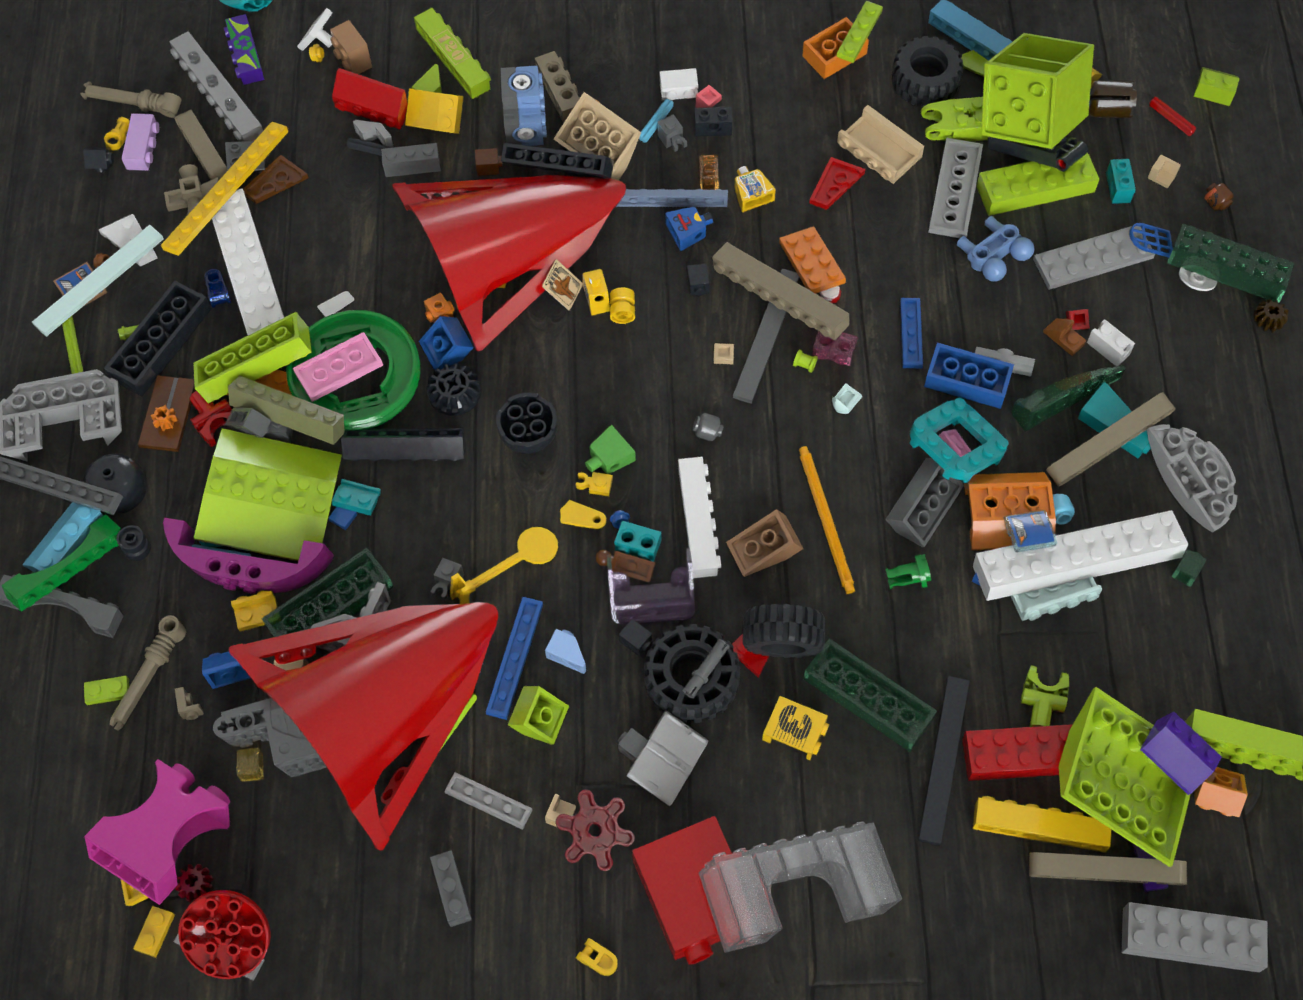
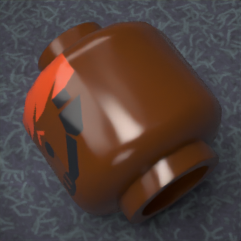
M1213 183L1206 189L1208 193L1205 195V200L1213 210L1223 211L1233 203L1234 194L1224 183L1218 185Z

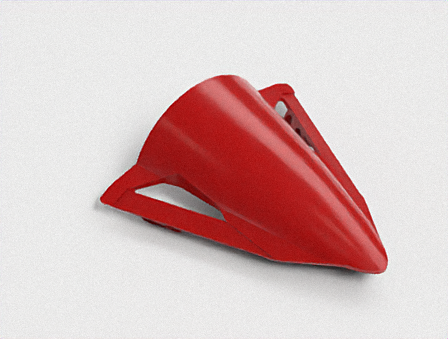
M557 175L418 184L394 183L392 185L406 210L413 211L426 232L445 273L459 313L477 351H482L545 291L542 285L556 259L568 269L589 249L609 214L622 200L626 192V185L615 179ZM453 192H458V193H460V194L453 195L452 193H453ZM434 193H439V194H441L442 196L436 197V196H434L433 194H434ZM420 194H427L429 199L425 198ZM540 270L526 285L490 316L491 318L482 323L483 301L490 292L525 272Z
M480 602L403 606L393 610L244 645H233L229 647V653L242 666L254 683L282 708L302 732L335 779L350 810L370 837L375 848L383 850L459 716L472 697L490 639L497 625L498 611L494 605ZM350 638L345 646L300 668L284 670L262 660V658L274 656L278 664H287L312 657L316 653L317 645ZM426 736L409 767L399 768L381 796V802L386 806L379 816L374 787L380 774L413 741Z

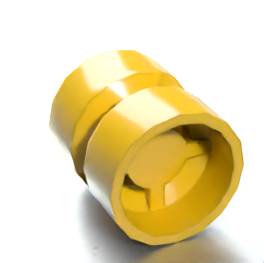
M623 287L616 288L610 292V319L613 322L626 324L635 319V295L633 290Z

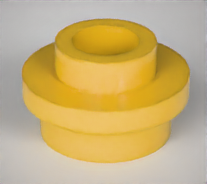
M314 44L313 47L309 48L311 60L322 62L324 50L319 44Z

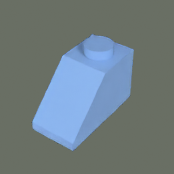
M556 629L545 650L546 658L585 674L586 665L576 638L567 630L560 631Z

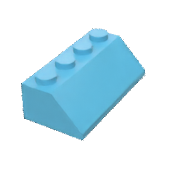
M72 502L23 563V566L35 573L62 561L82 544L90 532L89 525L101 518L103 514L100 510Z

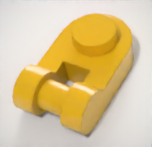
M588 938L585 942L584 950L578 953L576 959L601 975L609 976L613 974L618 967L616 956L597 942ZM593 951L598 953L595 960L590 958Z

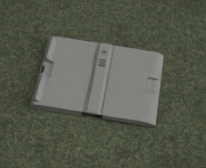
M665 710L649 736V741L629 770L627 777L670 806L705 749L708 739Z

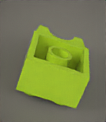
M983 97L945 100L927 104L921 109L923 118L938 122L926 128L925 135L930 140H946V138L969 142L988 140V136L982 135Z

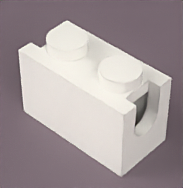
M696 68L660 71L662 100L695 98L698 93Z
M1105 319L1101 322L1098 330L1096 328L1092 330L1087 341L1091 347L1116 367L1130 355L1135 344Z

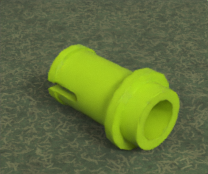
M138 325L126 328L122 326V328L118 329L120 340L126 341Z

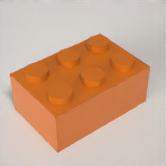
M847 17L804 41L802 56L823 79L852 63L837 57V52L853 25ZM868 38L855 61L867 54Z

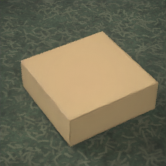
M715 343L714 364H733L734 344Z

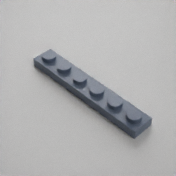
M626 189L624 197L616 207H727L728 190Z

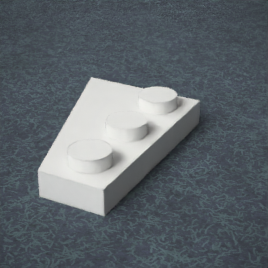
M133 214L99 229L102 236L108 238L113 245L120 249L142 231ZM151 249L136 263L141 267L157 259L154 250Z

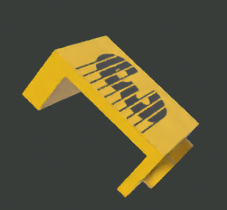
M779 696L763 733L762 740L771 743L772 739L807 753L806 759L811 760L812 755H817L821 743L818 742L820 736H825L829 724L826 723L828 715Z

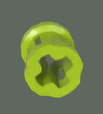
M799 349L793 366L803 367L812 373L818 356L807 355Z

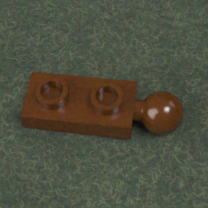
M600 550L595 557L596 562L601 566L612 564L610 569L612 572L646 582H651L656 565L654 561L620 551H615V555L612 556L609 551Z

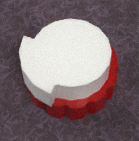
M839 286L820 292V297L832 304L836 303L841 296Z

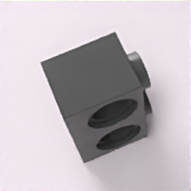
M234 407L225 425L236 432L263 438L269 430L271 420L253 408Z

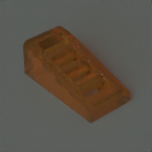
M718 155L699 156L700 189H719Z

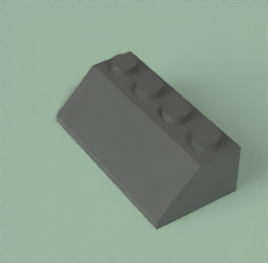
M932 458L924 460L885 519L896 533L921 547L926 546L964 487L961 480L951 477L949 480L944 478L942 475L945 470Z

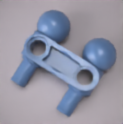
M990 216L985 221V226L993 234L978 245H974L963 236L958 240L957 246L968 254L967 259L971 262V267L974 270L982 271L984 277L989 281H999L1005 276L1007 271L1006 264L1001 260L1004 256L1011 252L1014 259L1025 261L1030 259L1035 249L1033 242L1026 237H1022L1016 226L1011 224L1002 225L993 216Z

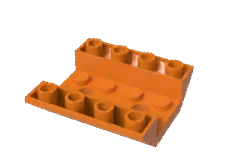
M1045 472L975 474L969 482L964 483L965 495H969L972 521L970 529L972 550H993L1016 545L1017 542L1007 518L1008 516L1043 511L1053 536H1055L1056 516L1051 481ZM1034 499L1037 505L1030 506L1027 500ZM992 500L996 503V506L993 508L988 507L985 502Z

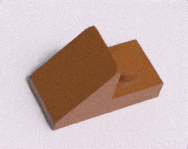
M1056 318L1043 332L1073 356L1085 345L1086 340L1072 329L1074 320Z

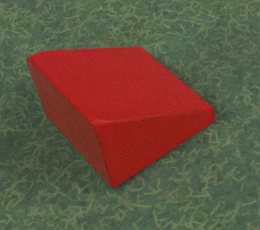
M1088 309L1066 311L1067 319L1075 321L1072 327L1073 330L1090 329Z

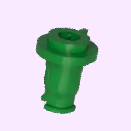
M925 554L914 556L915 562L900 565L889 570L886 568L887 577L890 578L888 579L890 589L894 586H906L919 582L922 588L927 587V582L931 581V576Z

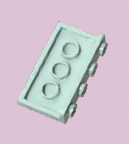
M1092 576L1088 577V579L1011 595V598L1021 620L1029 619L1032 621L1045 613L1054 614L1060 608L1066 606L1072 608L1082 601H1093L1099 597L1102 587L1101 585H1096Z

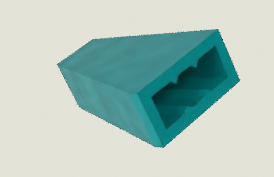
M1104 382L1082 408L1078 419L1100 433L1132 411L1111 387ZM1147 430L1121 446V448L1136 458H1139L1142 453L1147 454L1151 449Z

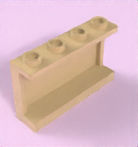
M869 105L863 109L862 117L846 131L840 130L838 133L837 142L842 148L850 151L857 159L866 163L870 169H874L885 180H889L893 184L920 160L923 155L924 146Z

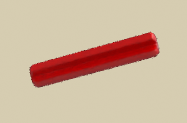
M1154 97L1150 101L1149 105L1188 136L1194 134L1196 127L1158 97Z

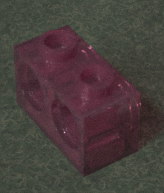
M819 331L812 355L818 356L819 359H827L840 365L850 366L858 337L842 332L836 340H833L830 337H825Z

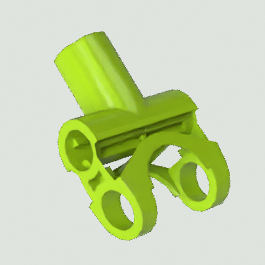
M1031 665L1024 682L1021 703L1033 706L1030 727L1050 726L1052 710L1064 713L1066 709L1069 675L1062 672L1056 685L1046 686L1038 678V673H1036L1037 667Z

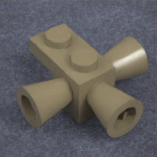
M191 164L184 165L179 169L182 179H179L180 189L164 192L168 211L188 207V215L219 181L217 177L201 184L198 178V168Z

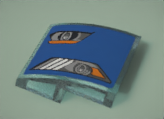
M1045 510L1004 516L1008 537L1011 536L1015 553L1057 545L1052 524Z

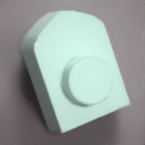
M845 384L837 395L832 398V403L837 413L847 414L862 398V395L848 384Z

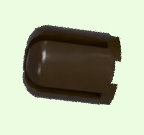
M1096 80L1092 82L1090 98H1122V100H1089V114L1092 117L1132 118L1133 115H1130L1131 109L1136 107L1137 90H1133L1132 85L1135 81Z

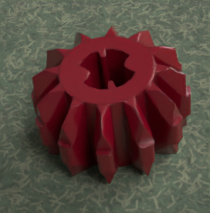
M188 864V870L180 869L182 876H177L178 885L175 887V890L180 891L178 896L181 899L186 897L187 902H191L193 899L207 893V889H213V885L210 882L214 878L212 875H208L210 870L207 867L202 869L201 864H197L195 868L192 864Z

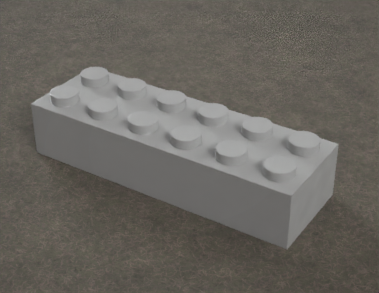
M1129 902L1123 908L1122 953L1261 972L1268 967L1267 921Z

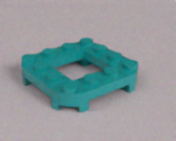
M962 398L947 401L918 417L910 430L911 446L913 448L920 446L945 470L942 475L944 478L949 480L951 477L963 480V483L969 482L973 475L990 465H998L1009 444L1007 439L975 409L966 404V401ZM960 423L982 445L960 457L936 432L950 424L955 426Z

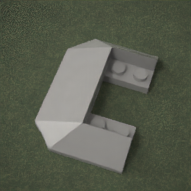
M97 369L18 384L12 390L13 393L7 399H3L0 402V454L28 461V451L43 449L42 426L80 419V437L82 440L103 437L107 446L122 431L119 383L113 378L106 377Z

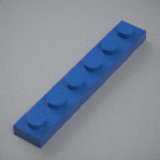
M526 597L522 598L486 709V715L505 720L508 718L542 611V601Z

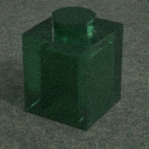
M1188 549L1172 577L1191 587L1207 559L1203 558L1201 554Z

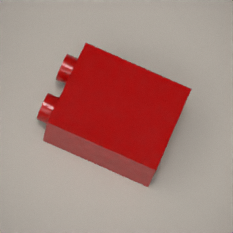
M715 816L632 850L633 863L674 960L685 956L688 965H692L713 955L710 945L727 938L730 946L733 947L755 936L752 927L758 925L759 913Z

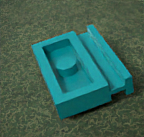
M342 479L332 499V506L371 516L381 494V489Z

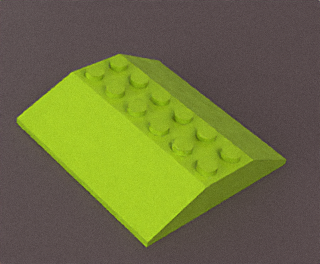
M222 428L207 478L194 540L299 561L304 540L318 543L323 542L342 455L264 437L258 438L254 435Z
M1095 687L1072 725L1059 763L1061 797L1168 867H1172L1190 794L1188 795L1140 750L1154 725Z

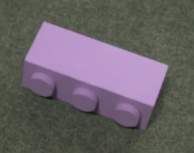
M131 114L122 154V161L127 170H149L150 163L153 162L152 152L153 148L156 147V133H159V123L156 122L153 114Z

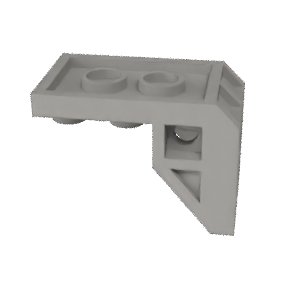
M377 582L375 588L370 590L367 606L362 608L360 617L387 611L391 599L385 584ZM343 614L313 624L311 629L356 617ZM350 638L317 645L316 647L333 652L345 646Z

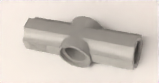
M976 347V354L1014 364L1012 373L1031 376L1035 359L1014 355L1009 349L1003 348L995 351Z

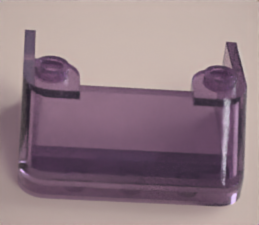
M686 548L687 567L674 569L671 573V583L630 586L629 577L625 573H612L611 554H607L612 620L617 624H628L632 619L637 623L691 618L695 612L690 548Z

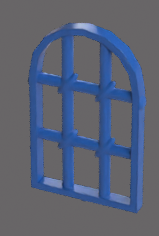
M1136 223L1130 228V239L1137 248L1169 258L1174 257L1169 230L1144 223ZM1134 227H1141L1142 230L1134 229ZM1145 228L1154 230L1155 233L1145 232ZM1133 232L1142 234L1143 239L1134 237ZM1158 232L1165 233L1167 238L1159 236ZM1146 236L1155 237L1156 242L1147 241ZM1159 240H1166L1168 246L1161 245ZM1147 245L1157 246V250L1147 248ZM1160 248L1168 249L1169 253L1162 252Z

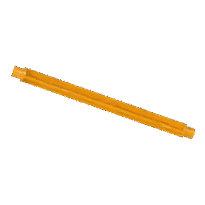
M807 446L799 449L800 460L808 478L842 587L845 588L846 594H851L855 592L854 581L846 563V558L812 455L809 453Z

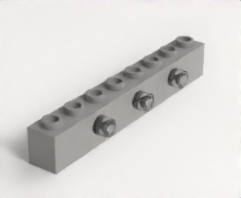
M186 32L169 41L172 47L170 52L173 57L180 60L179 63L182 69L188 71L192 82H197L199 91L207 95V101L211 106L214 105L216 107L215 110L220 118L224 117V122L228 129L234 130L233 133L238 141H255L263 132L261 124L192 35Z

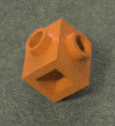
M442 293L424 301L425 315L430 323H435L440 316L453 317L454 307L450 301L445 300Z

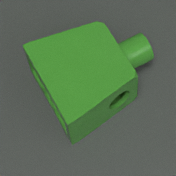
M611 425L590 445V455L592 458L586 461L585 465L590 472L601 467L606 474H610L636 461L635 451Z

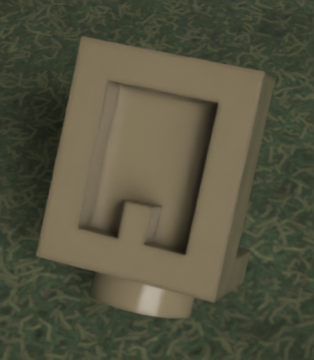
M184 687L175 689L178 713L182 719L194 720L204 714L200 704L193 705L192 696L186 692Z

